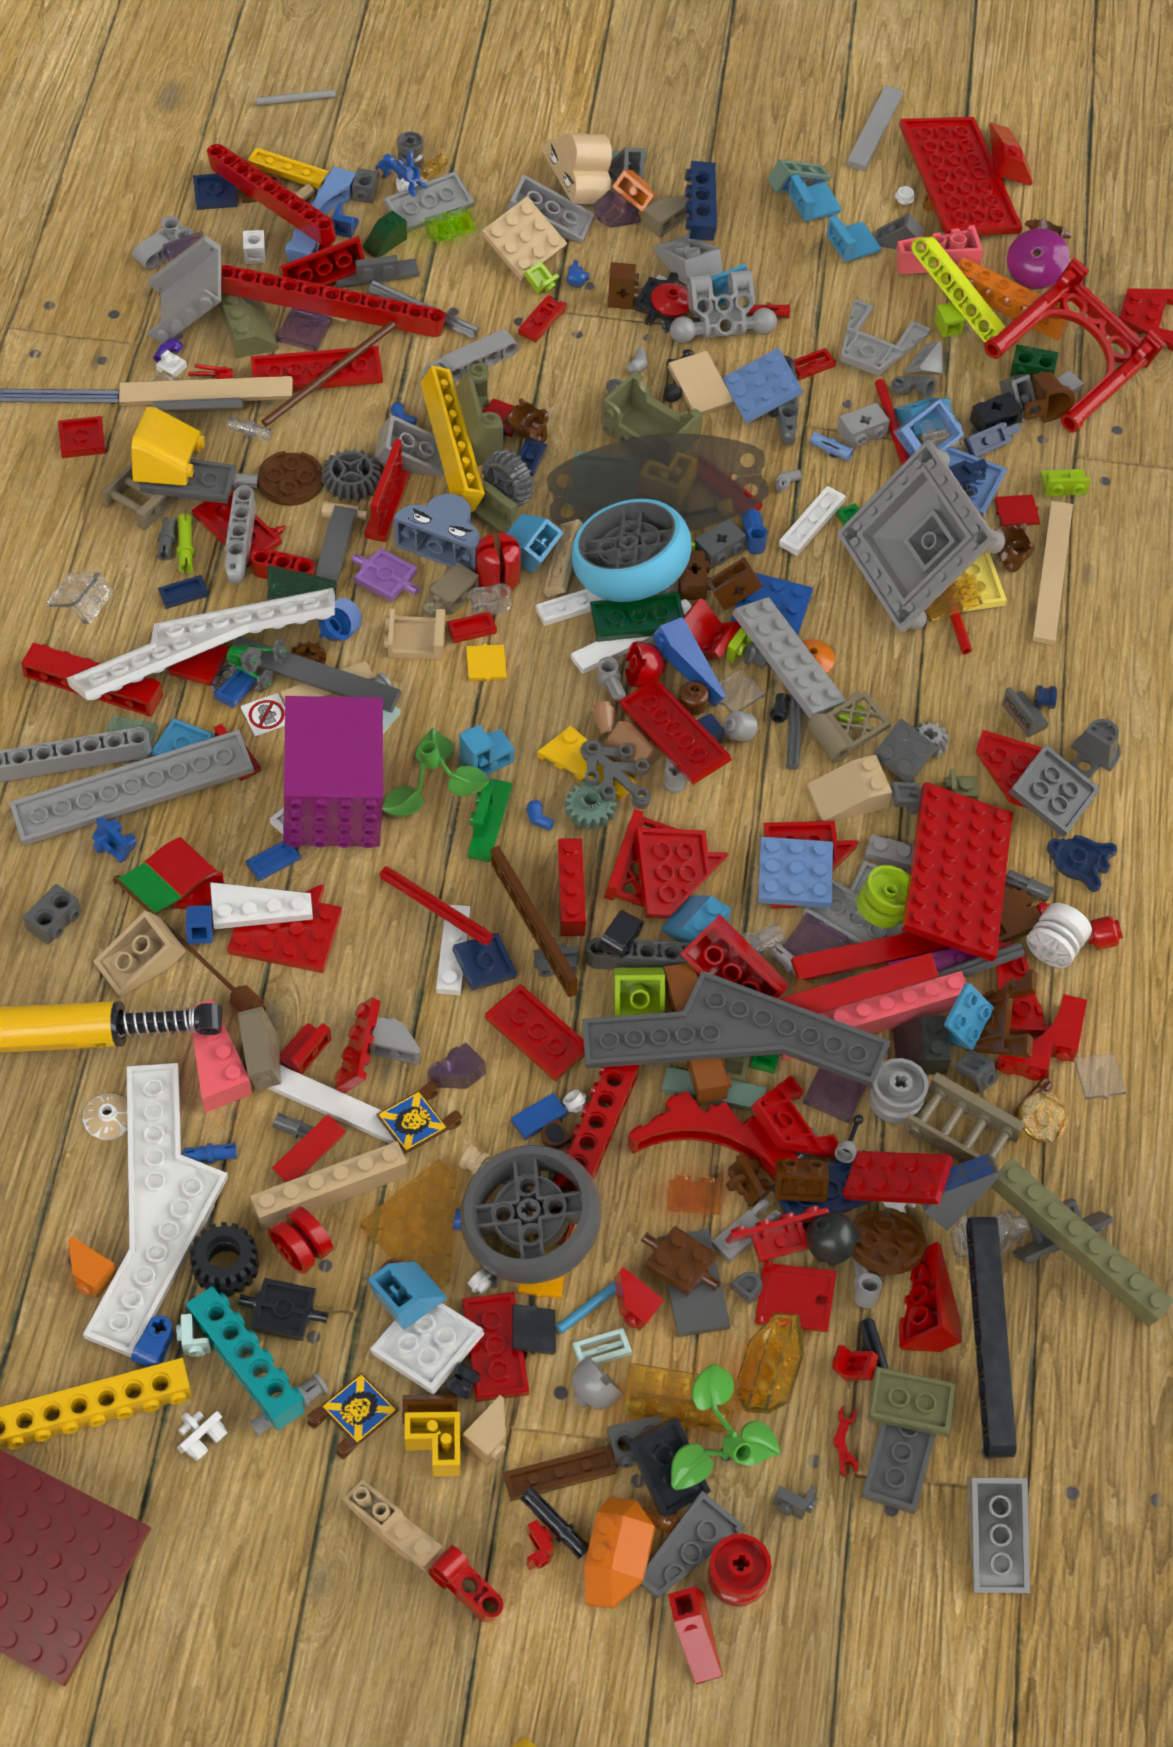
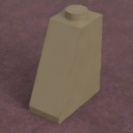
M263 1007L238 1012L247 1073L256 1090L280 1085L279 1035Z

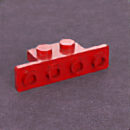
M813 1206L805 1209L804 1214L795 1216L794 1212L780 1216V1220L771 1222L770 1219H765L755 1223L756 1227L749 1229L745 1225L732 1229L731 1234L725 1240L727 1244L751 1238L759 1263L808 1249L806 1234L802 1224L811 1222L815 1217L829 1211L827 1207L819 1209V1206Z

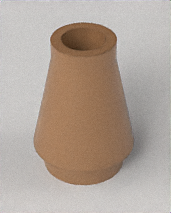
M608 701L594 704L592 710L600 736L603 738L609 737L614 730L615 709Z

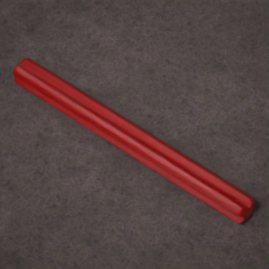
M385 866L380 871L379 875L382 880L483 945H489L493 940L492 932L389 866Z

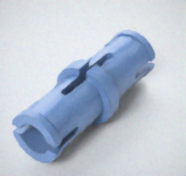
M816 431L811 436L809 444L825 450L826 454H833L847 462L850 461L854 453V449L838 443L837 439H830Z

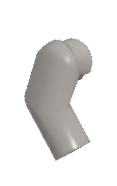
M644 348L636 349V358L626 366L629 373L632 374L634 371L640 372L647 367V357Z
M797 469L780 473L775 480V488L778 491H785L790 482L801 480V471Z

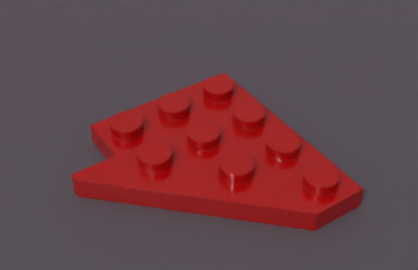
M835 821L765 822L763 824L764 837L833 842L832 872L857 849L858 840L837 841ZM771 904L772 909L797 907L794 905Z
M636 828L635 840L645 918L669 919L727 858L728 853L708 852L705 830Z
M320 884L304 892L311 894L312 920L236 927L233 930L227 952L230 955L324 973L341 919L342 907L320 903L324 893V885Z

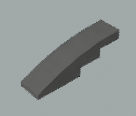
M334 506L314 579L315 586L337 589L340 572L343 571L346 552L349 551L357 509Z

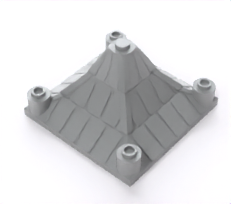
M926 440L837 532V535L901 632H905L907 629L915 631L922 629L926 623V613L924 610L985 551L992 554L998 553L1005 544L1004 535L999 531L990 529L958 480L954 477L948 467L950 462L948 453L936 448L933 442Z

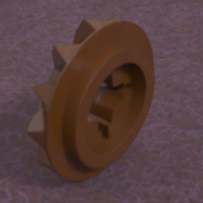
M308 641L306 644H302L299 642L297 647H292V654L305 658L306 653L310 652V660L322 664L326 663L325 649L321 648L318 643L311 644Z

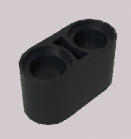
M620 910L604 932L599 947L622 959L640 934L644 921L624 910Z

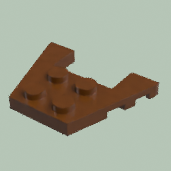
M1033 969L1024 972L1026 976L1018 980L1013 978L1007 981L1005 987L997 991L992 989L982 995L994 1009L973 1048L974 1051L1032 1058L1033 1037L1029 1033L1010 1037L1013 998L1036 993L1038 974Z

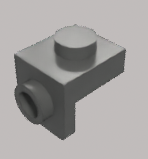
M811 1485L804 1499L779 1486L772 1505L776 1506V1509L787 1516L792 1514L802 1520L806 1511L811 1514L818 1498L814 1497L816 1487Z

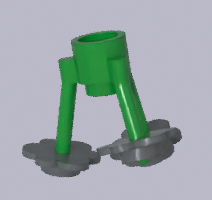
M276 638L273 648L253 647L244 644L241 647L233 645L228 650L227 661L235 664L236 669L257 680L255 690L262 693L271 686L273 671L266 669L262 675L255 673L257 666L261 664V652L273 653L274 661L282 664L283 658L287 654V646L284 644V639Z

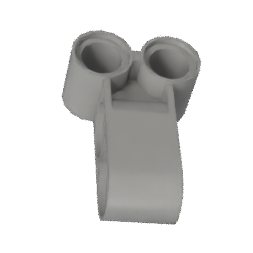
M167 216L162 219V229L139 243L133 249L132 257L147 270L156 268L177 253L181 254L194 244L193 231L188 227H180V221L177 217Z

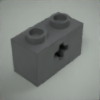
M727 519L695 538V551L705 552V560H709L711 570L717 565H722L732 556L739 555L744 550L746 535L730 519Z

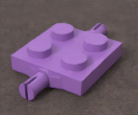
M379 548L373 556L367 559L357 553L353 555L352 562L362 566L361 570L354 576L356 584L391 603L404 590L415 596L419 593L420 587L410 583L417 574V567L382 548Z

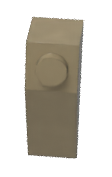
M685 195L657 200L653 204L648 205L643 210L642 225L659 238L689 217V214L685 213L688 197H685Z

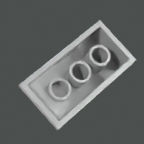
M523 174L504 213L528 196L562 238L582 243L595 213L578 204H572L568 198Z
M966 1477L973 1592L1030 1593L1028 1479L1016 1477Z

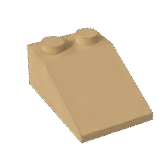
M876 755L852 760L807 783V789L821 821H837L889 808L892 790Z
M145 910L93 962L116 993L122 997L169 969L186 950L159 916Z

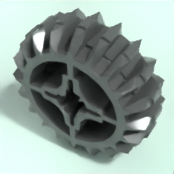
M345 448L343 453L337 451L336 456L330 455L329 460H325L324 467H322V483L332 497L338 496L340 501L345 498L348 503L351 499H355L358 502L361 497L366 500L367 494L373 495L374 490L377 489L381 478V468L376 458H372L371 453L365 454L363 450L356 452L355 448L352 451H347Z
M501 449L493 452L485 459V462L482 464L484 468L482 473L485 475L484 481L497 487L501 493L514 500L517 507L522 506L531 499V496L534 494L533 488L535 485L532 483L534 478L530 475L529 472L531 470L526 467V462L523 463L521 460V456H516L514 451L510 452L508 449Z

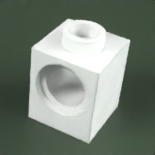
M264 230L243 231L245 264L266 263Z

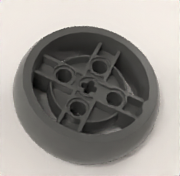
M542 1145L518 1146L507 1149L490 1158L477 1170L470 1180L463 1195L460 1209L462 1235L474 1259L494 1276L519 1284L548 1282L573 1270L592 1249L599 1233L602 1217L599 1191L589 1172L569 1154ZM541 1171L552 1172L565 1177L576 1186L578 1191L564 1193L554 1182L541 1177ZM514 1176V1180L507 1183L499 1191L494 1203L486 1204L493 1191L504 1181ZM534 1186L531 1192H523L526 1187ZM556 1207L563 1208L558 1214L551 1213ZM529 1211H534L532 1212V1216L527 1217V1215H529ZM510 1214L509 1219L506 1221H499L502 1215ZM578 1224L565 1243L554 1251L547 1252V1249L554 1246L562 1238L568 1225ZM497 1235L506 1245L520 1252V1259L497 1253L487 1245L483 1237ZM533 1235L539 1236L535 1242H527L529 1237Z

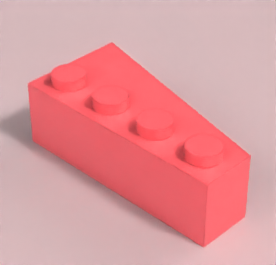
M975 225L968 226L967 230L960 231L959 228L953 229L949 234L941 235L940 232L932 234L931 237L937 240L956 265L963 257L978 265L981 264L983 249ZM923 236L898 241L895 263L899 274L929 273L913 254L911 248L913 241ZM936 259L937 266L939 265L938 259Z
M210 999V1000H207V1001H205V1002L199 1003V1004L194 1005V1006L197 1007L198 1005L204 1004V1003H213V1004H214V1002H213V999ZM223 1021L222 1031L218 1035L192 1034L204 1113L251 1095L250 1079Z

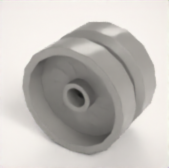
M896 1058L883 1062L873 1087L870 1088L868 1096L870 1107L878 1117L894 1124L905 1123L909 1113L917 1117L922 1111L929 1086L927 1075L919 1065L911 1060Z

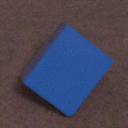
M338 203L331 218L335 235L352 238L359 219L344 215L343 204Z

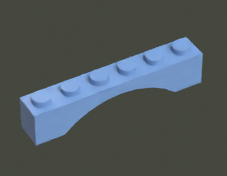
M333 167L330 174L326 175L323 186L319 187L315 200L311 201L310 204L327 215L337 207L338 203L345 204L350 202L353 197L352 184L356 172ZM296 228L292 240L287 242L285 247L287 261L291 262L317 252L318 242Z

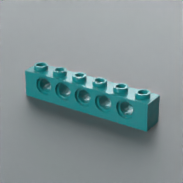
M211 1286L185 1304L188 1314H192L195 1325L205 1338H209L211 1346L277 1431L305 1413L302 1404L305 1399L297 1387L292 1389L288 1384L290 1380L281 1367L277 1369L274 1366L273 1362L275 1361L271 1353L266 1348L263 1350L260 1348L258 1337L252 1329L246 1330L243 1326L245 1322L237 1310L232 1312L229 1308L231 1304L223 1292L218 1294L214 1287ZM216 1317H222L219 1320H213ZM232 1335H237V1336H236L235 1338H233V1339H227L228 1337H230V1336H232ZM246 1354H252L248 1358H242ZM261 1373H267V1374H266L265 1376H263V1377H260V1378L257 1377V1376H258L259 1374H261ZM277 1392H281V1393H282L281 1395H279V1396H277V1397H271L274 1393H277Z

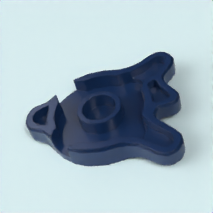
M1074 835L1072 839L1050 840L1047 845V851L1052 856L1059 872L1071 879L1083 882L1091 892H1097L1102 885L1097 872L1108 873L1110 869L1108 859L1115 856L1117 846L1114 843H1096L1089 838Z

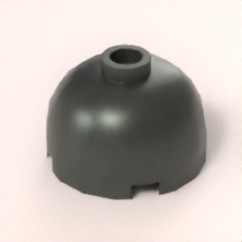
M829 1211L815 1217L808 1225L806 1231V1244L809 1251L817 1262H826L828 1265H837L849 1259L855 1252L853 1248L856 1242L858 1244L860 1242L859 1230L850 1218L840 1212Z

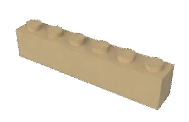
M397 1141L250 1196L252 1210L260 1230L263 1231L269 1229L279 1220L287 1222L286 1214L298 1205L312 1213L408 1177L407 1161Z

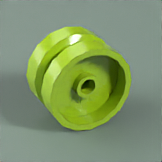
M881 865L871 871L856 897L858 911L865 920L881 928H894L903 922L909 874L891 865Z

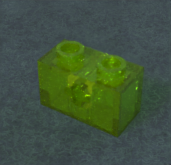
M463 207L424 218L428 237L435 242L475 231L471 212Z

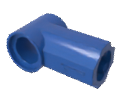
M755 508L747 509L746 512L741 514L746 535V549L752 554H761L766 549L767 530L763 525L761 513Z

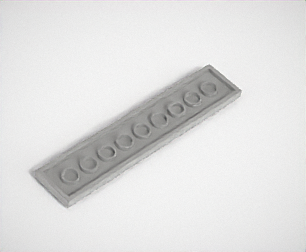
M236 730L9 803L21 842L25 846L94 824L96 819L100 817L107 820L254 773V769L240 730Z

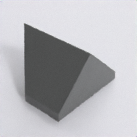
M624 148L611 161L610 168L614 171L612 178L617 181L623 170H633L644 180L645 148Z

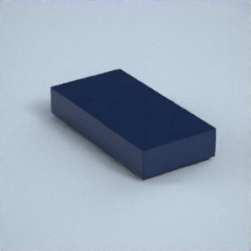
M201 575L158 588V593L165 609L209 596Z

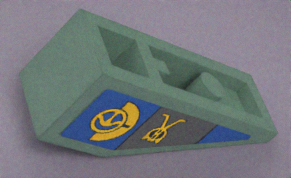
M779 159L767 178L773 190L778 193H789L791 176L799 175L807 187L830 181L831 176L821 164Z

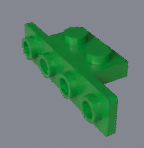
M491 778L487 786L483 788L482 793H477L475 800L477 809L476 812L472 811L469 825L473 826V836L467 853L468 858L484 862L491 861L490 850L496 845L512 790L511 782Z

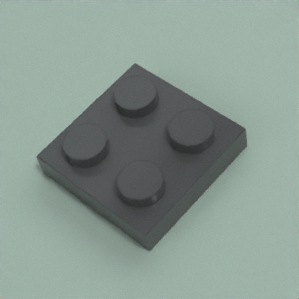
M900 719L873 755H876L883 765L904 782H912L938 747L906 721Z

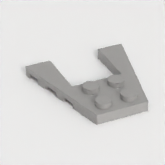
M854 299L840 361L879 376L930 335L931 328L911 321L896 345L861 332L860 330L871 315L874 306Z

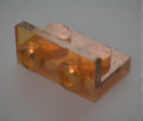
M675 1175V1180L669 1179L668 1211L720 1215L722 1183H716L717 1178L701 1177V1182L691 1181V1176Z

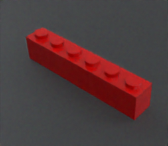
M34 642L21 662L24 677L73 693L77 692L69 687L67 678L101 664L90 658H82L68 651L56 650L48 645H40ZM144 677L141 681L123 685L117 691L104 693L96 700L152 717L163 697L161 682L154 678Z

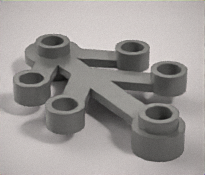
M588 740L582 744L580 753L583 759L587 761L585 783L589 786L596 785L599 780L596 764L598 763L604 768L603 787L601 790V798L603 800L612 801L616 793L613 787L614 778L632 795L631 803L634 807L644 809L649 806L650 792L646 788H639L623 773L646 775L649 771V762L644 759H640L636 763L613 762L607 758L620 757L622 760L631 759L633 754L631 745L623 744L619 748L603 747L600 742L595 740ZM626 750V751H628L629 753H628V754H625V753H623L622 751ZM638 766H644L645 769H640ZM594 776L595 779H589L588 777ZM609 791V792H611L612 794H611V795H607V794H605L604 792Z

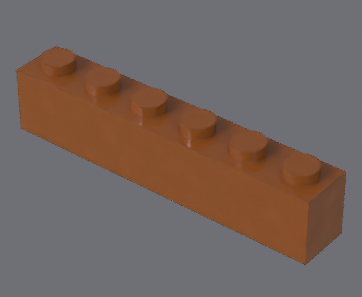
M689 963L664 967L665 990L671 1012H681L684 1010L700 976ZM725 1058L686 1061L697 1104L727 1099L728 1088H731L732 1084L730 1074L724 1071Z

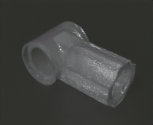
M775 923L753 934L751 932L741 934L761 956L775 948L777 944L785 942L783 930Z

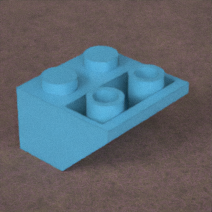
M521 514L507 532V534L513 536L518 541L521 549V565L531 573L542 563L564 533L547 518Z
M416 1261L389 1263L368 1278L374 1296L403 1330L447 1299L446 1295Z

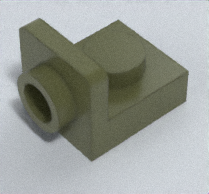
M950 769L949 776L944 778V788L977 800V777L956 776V770Z

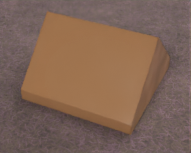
M619 721L603 744V747L619 748L623 744L632 746L633 754L631 759L622 760L620 757H610L614 762L636 763L638 760L644 759L651 766L664 756L634 722ZM626 750L622 751V752L625 753V754H628V753H629V752L626 751ZM638 766L640 769H645L644 766ZM626 772L633 779L638 776L637 773Z

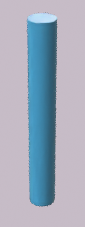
M615 1281L611 1282L556 1325L558 1332L563 1334L615 1294Z

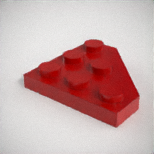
M982 730L975 752L1008 802L1025 807L1008 792L1042 747Z

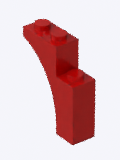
M1063 994L1054 1022L1041 1036L1033 1040L1032 1058L998 1055L995 1069L1007 1075L1015 1074L1032 1081H1040L1041 1078H1045L1047 1075L1051 1057H1055L1060 1061L1074 1062L1079 1048L1087 999Z

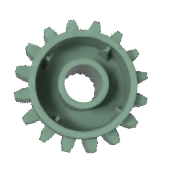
M582 781L580 788L577 785H573V792H567L564 805L565 814L570 816V822H575L578 828L583 827L587 830L596 828L598 830L599 827L608 825V819H614V812H616L617 803H615L616 796L612 801H605L601 798L603 783H600L598 786H589L585 781ZM609 791L604 792L607 795H611Z

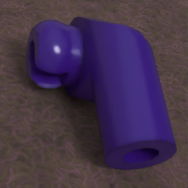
M172 338L159 346L153 359L158 363L162 359V354L167 350L170 351L172 349L175 353H178L182 349L183 344L177 338Z

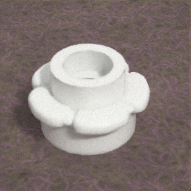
M908 186L900 187L895 194V199H898L897 201L901 205H908L914 201V191Z
M577 1089L569 1092L563 1099L565 1109L568 1112H580L585 1105L586 1094L581 1093Z
M483 1269L479 1270L468 1282L472 1292L476 1293L479 1291L481 1294L485 1292L492 1284L490 1280L492 1274H487Z

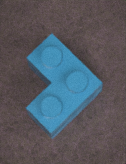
M478 725L474 728H468L459 734V758L462 766L476 767L488 775L514 762L515 748L501 729L486 733L481 725Z

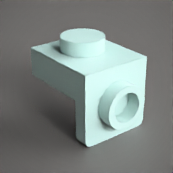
M182 1314L181 1324L176 1325L177 1341H182L184 1355L201 1357L206 1353H211L209 1338L195 1339L192 1314Z

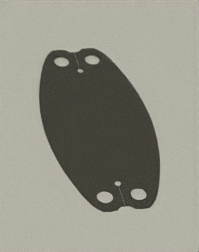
M656 434L614 442L574 457L559 465L548 474L547 488L553 494V502L549 507L550 518L559 525L579 519L584 524L592 515L612 504L631 499H651L665 503L676 510L684 519L689 531L702 529L744 513L760 504L767 497L768 484L762 478L765 454L756 446L745 442L700 434ZM746 453L752 454L755 459L754 464L751 467H744L740 462L742 455ZM562 474H567L571 478V484L566 488L560 487L557 483L558 477ZM733 474L737 476L735 480L731 479ZM747 484L756 485L758 491L754 497L745 496L743 490ZM578 492H583V496L579 497L577 495ZM565 504H570L574 508V514L569 518L563 517L560 513L561 507Z

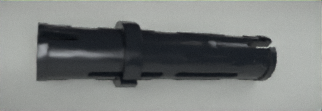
M533 1486L522 1495L520 1500L552 1531L559 1543L562 1542L572 1551L578 1560L588 1551L589 1544L573 1529L575 1526L572 1523L568 1524L538 1494Z

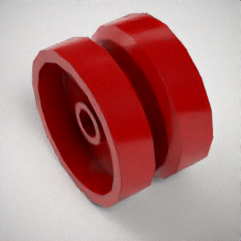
M298 1205L286 1214L287 1222L282 1220L276 1222L268 1229V1235L284 1260L298 1273L305 1274L315 1266V1258L322 1260L334 1248L330 1237L317 1219L305 1208Z
M732 1534L721 1539L713 1549L707 1570L708 1584L713 1594L723 1603L732 1606H747L756 1602L765 1592L772 1570L771 1556L767 1548L757 1538L746 1534Z

